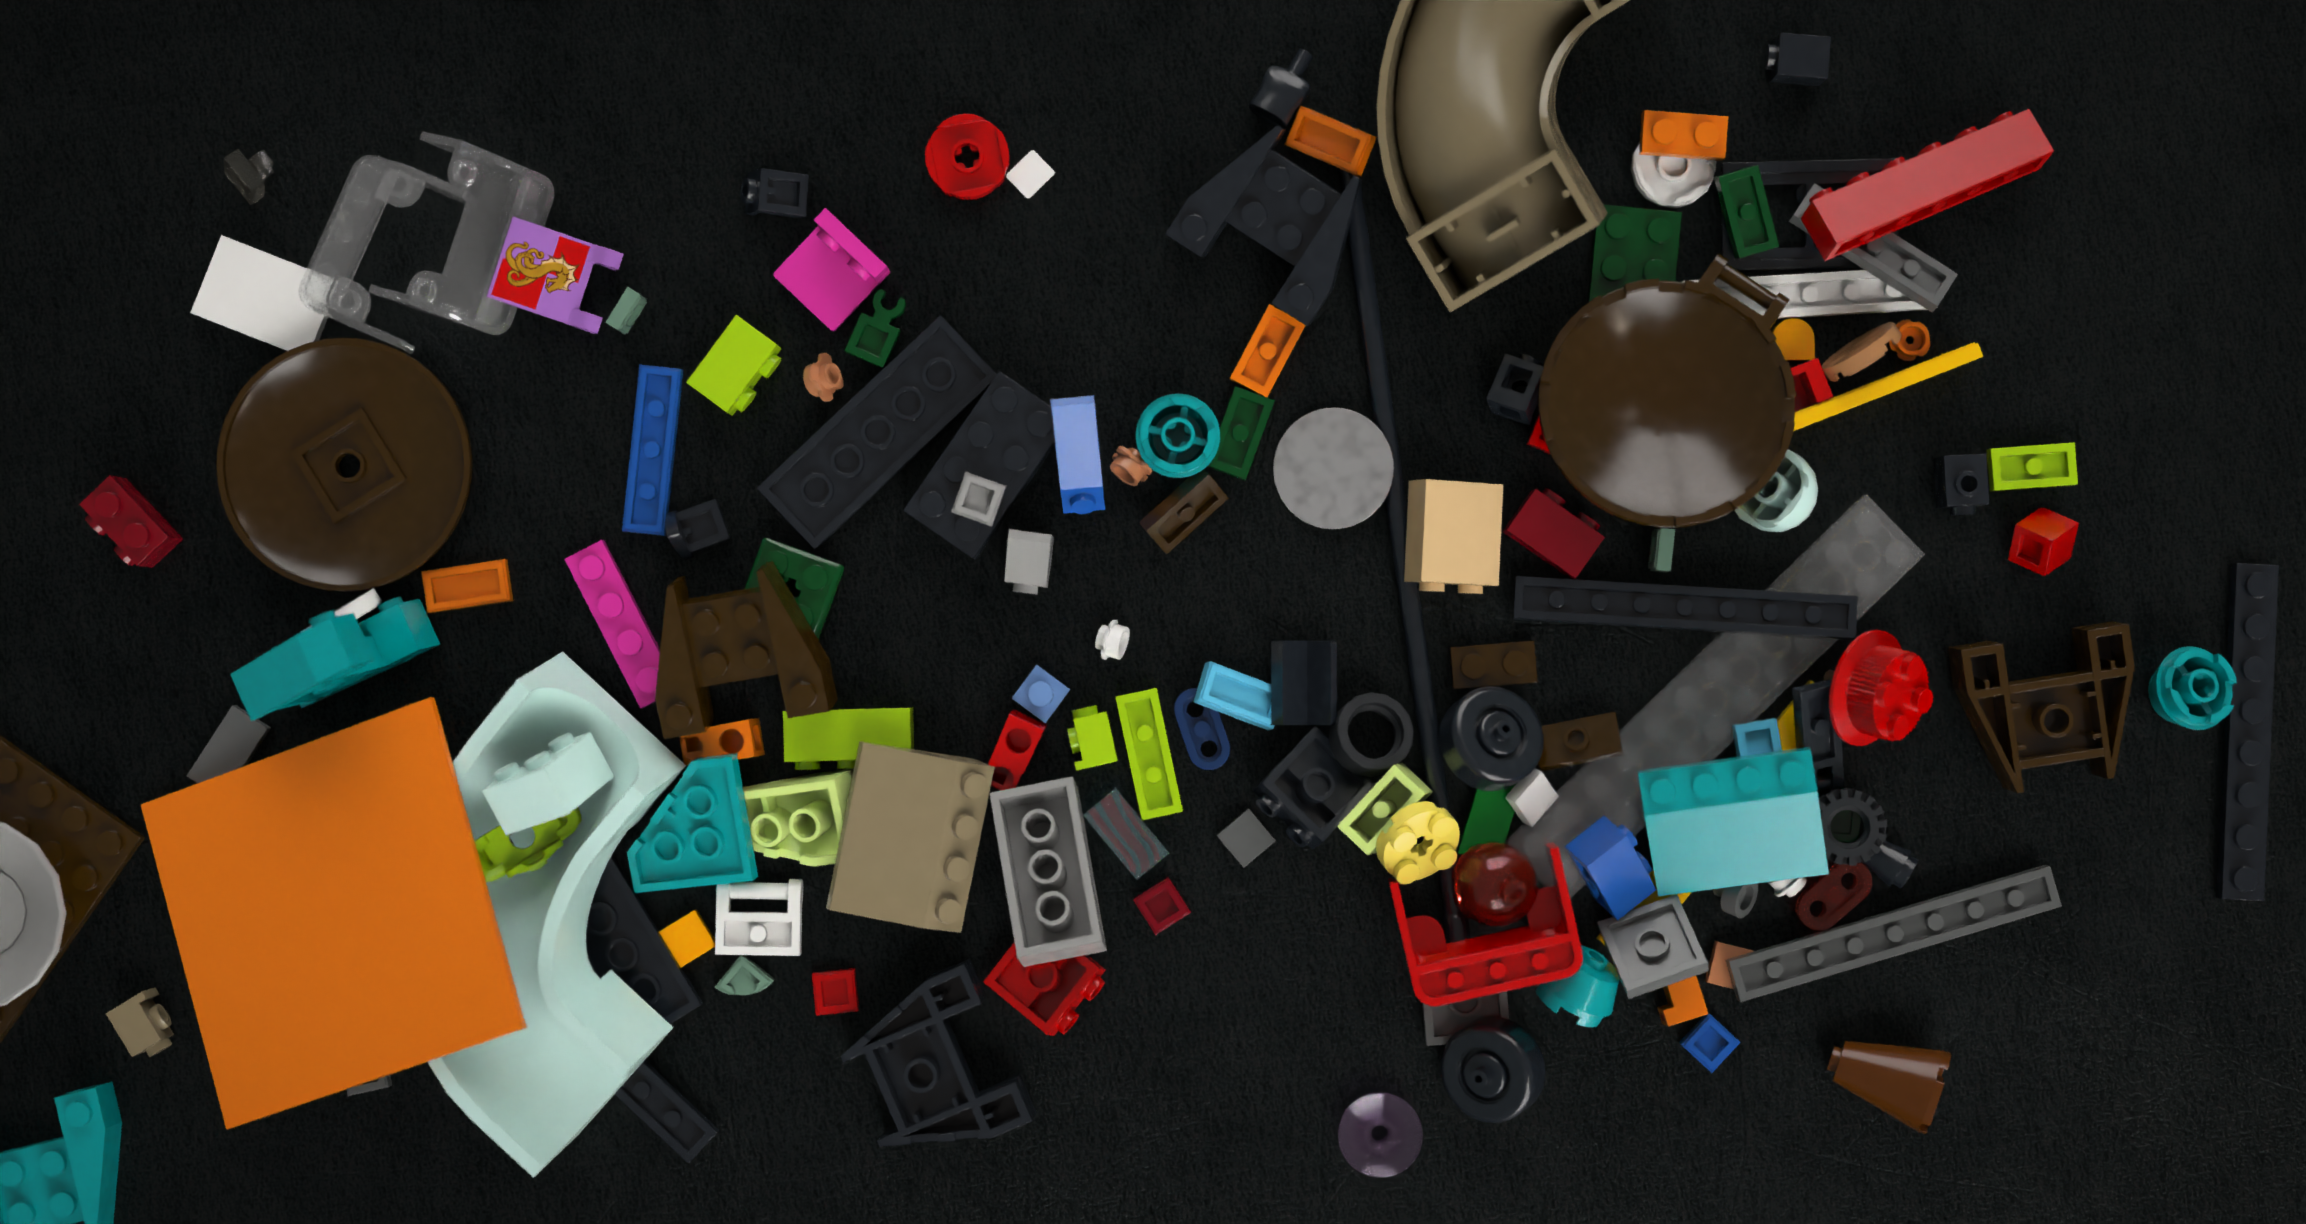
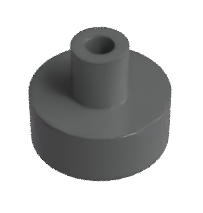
M1758 883L1713 889V893L1721 897V909L1723 912L1738 918H1744L1755 904L1758 894Z

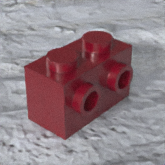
M110 475L79 504L88 513L85 517L86 522L100 535L104 536L107 534L117 544L114 547L115 553L130 566L136 564L137 566L153 568L183 540L176 530L127 478Z

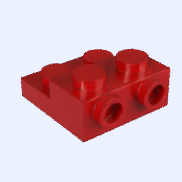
M1014 942L983 982L1046 1035L1055 1036L1058 1031L1065 1034L1075 1024L1079 1014L1074 1010L1084 997L1091 1001L1100 992L1105 984V981L1100 977L1106 969L1089 955L1023 967L1017 958Z

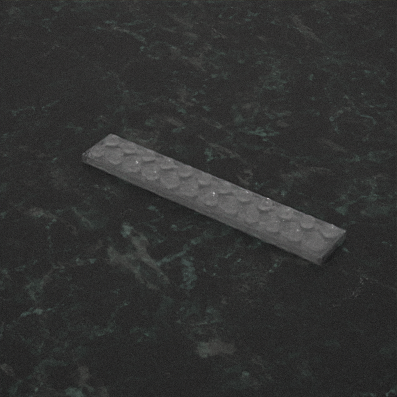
M1866 494L1856 501L1765 591L1858 596V620L1925 554ZM1721 632L1620 730L1624 751L1623 756L1587 762L1556 792L1557 794L1548 803L1541 818L1535 825L1531 827L1524 823L1504 845L1547 887L1554 885L1545 844L1554 842L1559 848L1571 899L1585 885V882L1564 847L1603 816L1607 817L1617 827L1624 824L1634 837L1646 826L1638 777L1639 770L1714 760L1734 741L1732 725L1753 722L1838 639Z

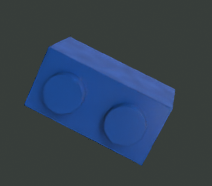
M1603 816L1564 847L1595 901L1618 921L1657 889L1648 875L1653 871L1652 867L1644 856L1634 849L1638 844L1634 835L1624 824L1617 827L1607 817Z

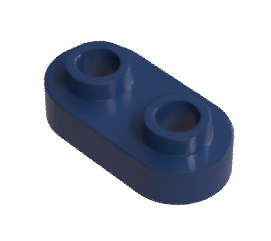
M1197 688L1187 689L1176 699L1174 713L1189 757L1201 769H1217L1227 761L1230 754V744L1218 711L1203 706V713L1200 716H1190L1187 712V706L1190 702L1194 701ZM1208 740L1213 741L1217 746L1216 753L1211 757L1204 756L1201 753L1202 743Z

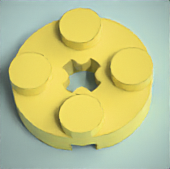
M1422 801L1410 804L1396 812L1390 818L1394 824L1388 829L1386 834L1383 831L1380 832L1376 843V853L1381 864L1400 884L1406 885L1426 878L1438 870H1446L1457 860L1455 849L1459 843L1460 830L1456 820L1444 807L1438 808L1433 802ZM1423 836V841L1420 844L1416 845L1417 838Z

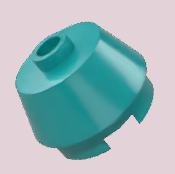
M1169 394L1156 399L1143 411L1136 428V444L1144 462L1157 473L1172 478L1189 477L1205 469L1215 457L1220 443V428L1212 410L1200 399L1187 394Z
M2182 647L2167 655L2153 673L2149 682L2148 694L2152 707L2166 721L2188 729L2204 730L2218 724L2232 711L2234 705H2230L2233 697L2232 685L2237 684V679L2231 665L2220 654L2213 655L2199 647Z
M1581 945L1583 961L1580 969L1568 978L1541 983L1535 991L1542 1002L1555 1013L1562 1007L1568 1012L1579 1016L1576 1024L1584 1027H1596L1603 1017L1609 1016L1613 1012L1619 976L1615 967L1601 953Z

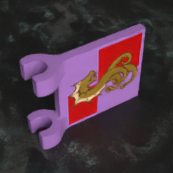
M513 216L486 297L593 334H598L603 318L579 309L594 264L614 271L619 270L624 254Z

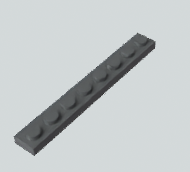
M2043 865L1726 959L1725 961L1736 999L1739 1002H1743L2059 908L2062 905L2051 867Z

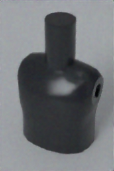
M1299 49L1287 69L1280 66L1269 67L1258 92L1249 104L1250 110L1262 120L1285 129L1294 113L1302 106L1310 93L1309 83L1301 76L1310 64L1313 56L1306 50Z

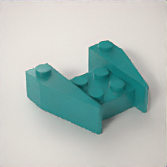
M401 596L390 599L377 606L380 613L360 623L357 622L354 613L336 616L334 611L320 614L309 620L311 628L295 635L231 673L232 680L250 720L254 721L272 711L299 704L301 708L307 707L441 645L421 600L416 599L403 602Z
M111 1081L74 1090L54 1098L63 1137L0 1152V1224H73L84 1221V1224L114 1223L122 1119L113 1082Z

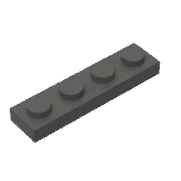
M1815 183L1789 221L1806 233L1808 231L1800 218L1810 205L1809 199L1823 190V188ZM1894 233L1887 234L1841 254L1932 313L1938 307L1958 275Z

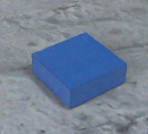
M1710 1013L1704 1015L1679 1042L1711 1073L1740 1043Z

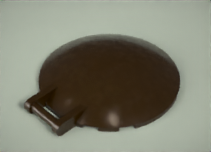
M1719 253L1698 283L1686 280L1685 283L1659 281V278L1640 280L1624 284V287L1609 292L1602 297L1601 295L1583 306L1566 323L1553 342L1545 360L1540 378L1538 409L1542 432L1550 454L1559 470L1579 493L1599 508L1624 520L1654 527H1685L1710 522L1725 516L1752 499L1768 483L1784 459L1790 445L1795 426L1796 391L1789 362L1786 363L1780 348L1775 342L1776 337L1770 330L1790 299L1780 292L1778 295L1773 294L1728 265L1729 259ZM1716 280H1722L1767 309L1762 316L1714 285Z

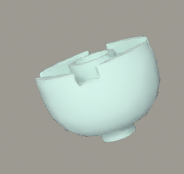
M1787 449L1784 459L1768 483L1752 499L1734 511L1741 520L1763 531L1783 532L1794 528L1810 516L1816 505L1818 486L1815 473L1801 456Z

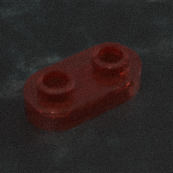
M1857 863V865L1853 866L1834 864L1828 869L1829 874L1819 877L1798 897L1795 911L1799 921L1804 926L1818 931L1827 930L1834 926L1871 891L1872 876L1865 865L1862 863ZM1846 873H1851L1854 877V883L1850 888H1844L1841 884L1842 876ZM1814 901H1820L1823 906L1822 912L1817 916H1813L1810 913V905Z

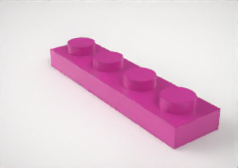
M600 540L564 560L639 707L645 708L656 702L655 694L660 648L606 542Z

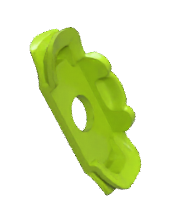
M575 808L567 815L532 826L535 840L526 848L514 846L510 841L509 835L504 833L501 825L476 839L475 845L486 882H492L504 875L511 878L516 874L530 870L534 872L545 866L556 850L564 845L563 840L574 833L578 824L581 823L582 817L579 808Z

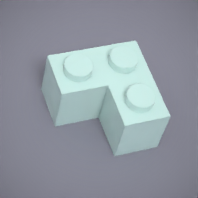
M591 732L574 738L571 733L561 735L548 744L550 751H544L531 757L524 763V766L519 767L517 762H513L500 768L493 774L496 780L484 788L482 793L506 835L571 813L614 777Z

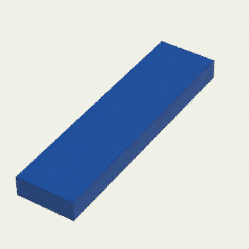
M639 365L622 526L623 532L666 536L665 519L669 511L683 379L682 369Z

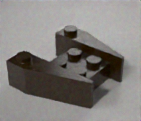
M773 561L766 562L756 571L760 587L689 599L685 576L678 577L667 586L655 694L664 739L704 733L716 721L709 686L778 674L787 718L829 712L838 701L830 659Z
M2112 621L2071 628L2077 671L2008 682L2003 643L1984 641L1947 647L1953 689L2004 789L2016 793L2024 792L2021 769L2090 759L2093 775L2105 779L2114 778L2135 667L2129 624Z

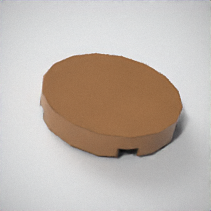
M1888 322L1871 329L1830 356L1822 364V369L1827 379L1833 382L1838 381L1839 372L1844 377L1847 375L1851 376L1884 356L1888 350L1885 345L1891 340L1893 345H1897L1901 340L1902 334L1895 323Z

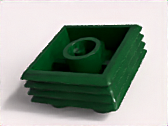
M764 538L745 589L760 587L756 571L766 562L773 561L786 584H789L791 579L796 580L795 588L801 590L799 598L794 597L817 639H819L842 577L844 566L778 541Z

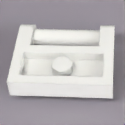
M789 879V883L736 882L717 884L715 955L800 956L802 946L803 879ZM731 900H788V912L731 911Z

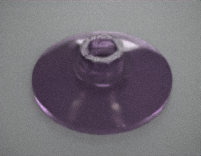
M1371 1093L1355 1100L1344 1112L1338 1128V1141L1343 1156L1354 1169L1370 1177L1386 1178L1403 1172L1415 1161L1422 1146L1423 1131L1417 1113L1405 1100L1389 1093ZM1378 1125L1384 1126L1387 1129V1135L1382 1140H1375L1371 1135L1373 1128Z

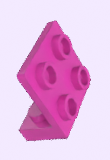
M824 208L814 219L818 227L774 272V277L831 331H836L891 271L834 215Z

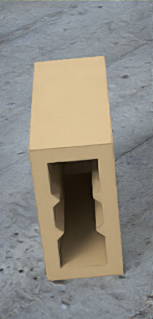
M1431 479L1409 481L1404 582L1419 583V591L1444 592L1445 584L1458 585V593L1483 594V586H1499L1503 485Z

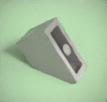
M1009 529L1004 581L1006 583H1013V592L1038 595L1039 587L1048 588L1054 537L1052 535Z

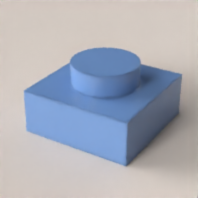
M1036 665L1012 699L1046 723L1071 689Z

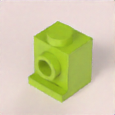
M1097 705L1073 710L1075 727L1067 730L1072 752H1081L1082 760L1074 762L1076 771L1118 761L1107 711L1098 713Z

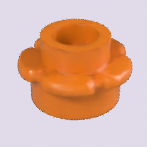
M1909 319L1902 320L1896 324L1902 336L1897 345H1893L1891 340L1889 341L1891 350L1896 351L1897 356L1905 361H1913L1917 356H1924L1930 347V335L1927 327L1921 322H1912ZM1908 336L1913 338L1912 344L1906 342Z

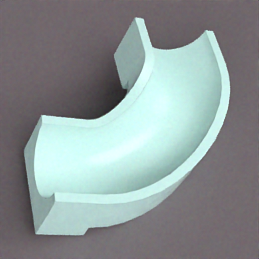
M564 652L559 653L517 679L453 761L474 841L500 825L482 793L484 788L496 780L493 774L500 768L513 762H517L519 767L524 766V763L531 757L544 751H550L548 744L561 735L571 733L574 738L591 732L614 777L578 806L582 817L581 823L578 824L574 833L563 840L564 845L556 850L545 866L534 872L530 870L516 874L511 878L504 875L492 882H486L527 1028L428 1061L431 1069L454 1102L533 1178L581 1133L673 1029L661 1015L612 970L607 972L601 979L596 975L588 960L586 929L596 888L617 845L627 831L643 818L686 765ZM529 827L510 835V838L516 847L526 848L534 842L535 833Z

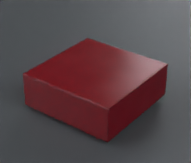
M1169 876L1133 898V901L1155 935L1191 913Z

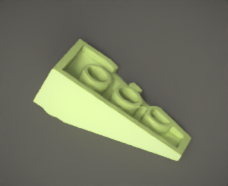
M854 768L814 773L743 787L754 851L764 853L763 856L770 858L784 857L798 860L800 864L812 867L835 864Z

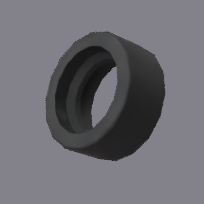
M1371 692L1356 696L1337 711L1335 725H1330L1329 742L1333 755L1342 767L1356 775L1374 777L1386 774L1394 764H1399L1406 758L1413 745L1414 729L1409 714L1399 702L1387 695ZM1365 711L1375 712L1384 717L1391 726L1394 734V745L1384 757L1377 759L1367 758L1357 752L1351 744L1348 726L1352 718L1358 713Z

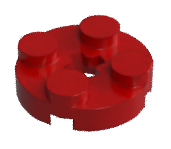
M959 114L944 120L932 134L925 149V162L933 182L946 195L954 196L958 199L973 200L990 194L1004 182L1005 174L1009 167V149L1003 133L991 122L975 114ZM970 146L972 152H979L980 155L979 159L974 160L973 167L966 168L964 163H956V156L962 154V147Z

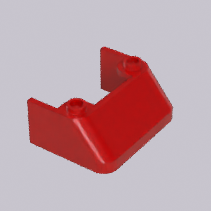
M1554 842L1545 844L1554 885L1539 888L1528 897L1525 907L1528 926L1446 944L1443 928L1435 918L1428 915L1406 918L1398 881L1395 877L1388 879L1414 993L1422 1003L1428 1006L1451 1004L1568 978L1580 969L1583 961L1582 948L1559 848Z

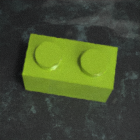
M735 315L686 383L733 416L736 410L743 412L750 405L757 393L753 390V387L762 376L767 379L778 367L781 358L777 355L782 348L738 315Z

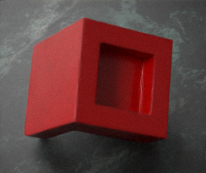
M1818 358L1791 368L1796 391L1795 412L1833 397Z
M2039 508L2015 525L2008 560L2045 577L2071 558L2079 523L2047 508Z

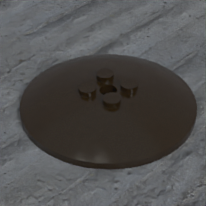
M357 338L323 339L298 346L276 357L263 366L239 392L225 418L217 450L218 487L227 517L235 532L245 546L266 566L292 581L313 588L330 591L367 590L392 583L414 572L433 557L449 539L461 518L469 496L472 479L471 443L462 413L454 398L444 384L423 364L397 349L374 341ZM354 454L360 461V470L354 477L346 478L341 474L339 465L343 457Z

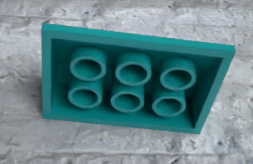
M1810 747L1639 770V784L1658 896L1829 874Z

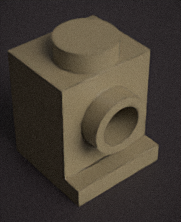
M156 987L140 992L106 1013L131 1057L144 1052L149 1057H152L172 1045L169 1037L174 1034L169 1027L172 1024L170 1016L162 1005L155 1004L153 998L160 995Z

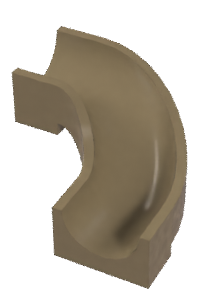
M1630 0L1400 1L1387 37L1380 68L1377 97L1378 142L1384 175L1394 205L1410 235L1406 239L1449 312L1600 225L1608 214L1560 131L1555 108L1556 90L1564 62L1581 35L1597 20Z

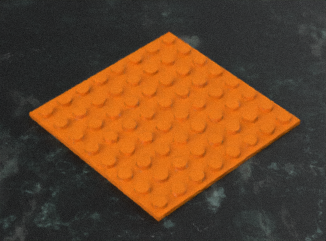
M429 697L141 804L226 1129L261 1119L527 1028L434 697Z

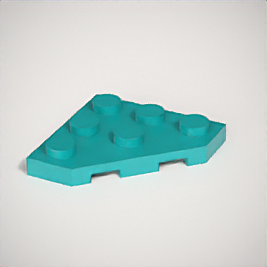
M737 753L694 759L682 774L683 776L675 788L667 795L652 816L651 822L641 836L635 840L627 852L634 893L753 881L758 877Z

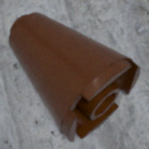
M1844 1041L1842 1048L1834 1046L1827 1070L1834 1072L1832 1081L1914 1130L1926 1134L1944 1086L1942 1074L1944 1070L1948 1071L1951 1053L1943 1050Z

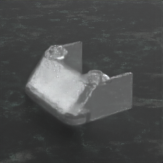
M422 131L420 140L453 153L448 166V180L454 190L467 195L468 198L442 274L429 270L418 272L411 279L406 294L375 285L370 286L368 293L484 333L500 335L511 326L517 307L488 298L486 295L511 219L514 216L545 227L554 200L553 184L543 174L463 140Z
M376 155L361 157L351 168L300 282L299 297L305 307L320 315L412 354L415 346L364 323L371 308V298L368 291L362 285L352 281L387 203L396 207L411 206L418 201L425 187L477 209L480 201L468 191L409 165Z

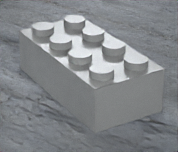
M1067 777L991 792L990 799L1017 958L1023 967L1107 951L1079 790L1074 778Z

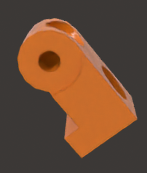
M759 718L710 726L704 733L679 737L683 763L686 766L694 759L700 757L737 753L738 759L765 755Z
M1697 976L1663 987L1668 1004L1658 1007L1662 1024L1669 1027L1708 1014Z

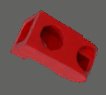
M1015 709L1009 713L988 765L995 767L991 787L1000 791L1017 787L1045 731L1046 723Z

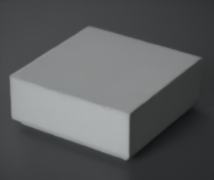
M965 472L951 512L992 527L1006 486Z

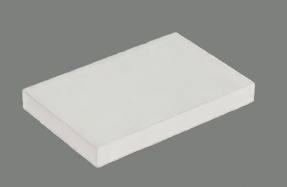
M221 235L190 313L289 351L306 343L319 341L342 282Z

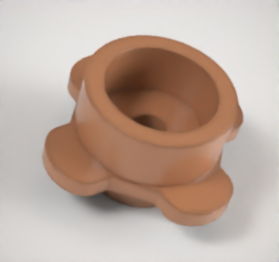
M828 353L819 354L818 361L807 365L804 369L803 380L806 389L811 395L820 397L824 402L831 401L833 393L843 388L844 382L840 369L836 364L832 363V358Z
M1119 446L1116 450L1117 453H1114L1112 456L1113 462L1110 465L1112 472L1120 480L1131 486H1137L1140 481L1145 482L1148 478L1147 475L1151 474L1152 469L1144 462L1138 450Z

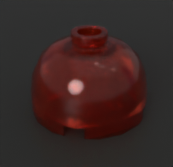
M1494 841L1472 846L1460 857L1452 875V881H1455L1454 889L1456 895L1453 894L1455 904L1463 915L1482 925L1505 927L1516 923L1531 910L1537 899L1539 882L1534 865L1523 852L1503 842Z

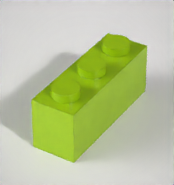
M913 708L839 709L787 718L786 711H783L784 762H795V770L820 769V761H837V769H853L860 741L914 749Z

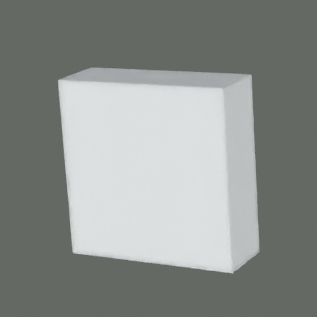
M1535 768L1527 777L1519 781L1505 798L1520 820L1533 827L1559 796L1544 774Z

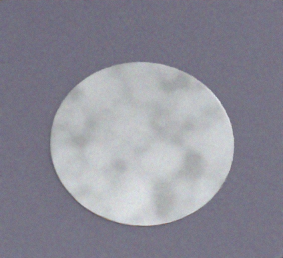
M1344 408L1319 409L1304 415L1293 423L1278 444L1273 465L1275 485L1286 507L1302 521L1324 529L1347 528L1369 518L1381 506L1388 495L1394 471L1392 452L1382 431L1367 417Z

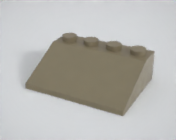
M860 741L826 909L919 928L961 933L995 767L973 758Z

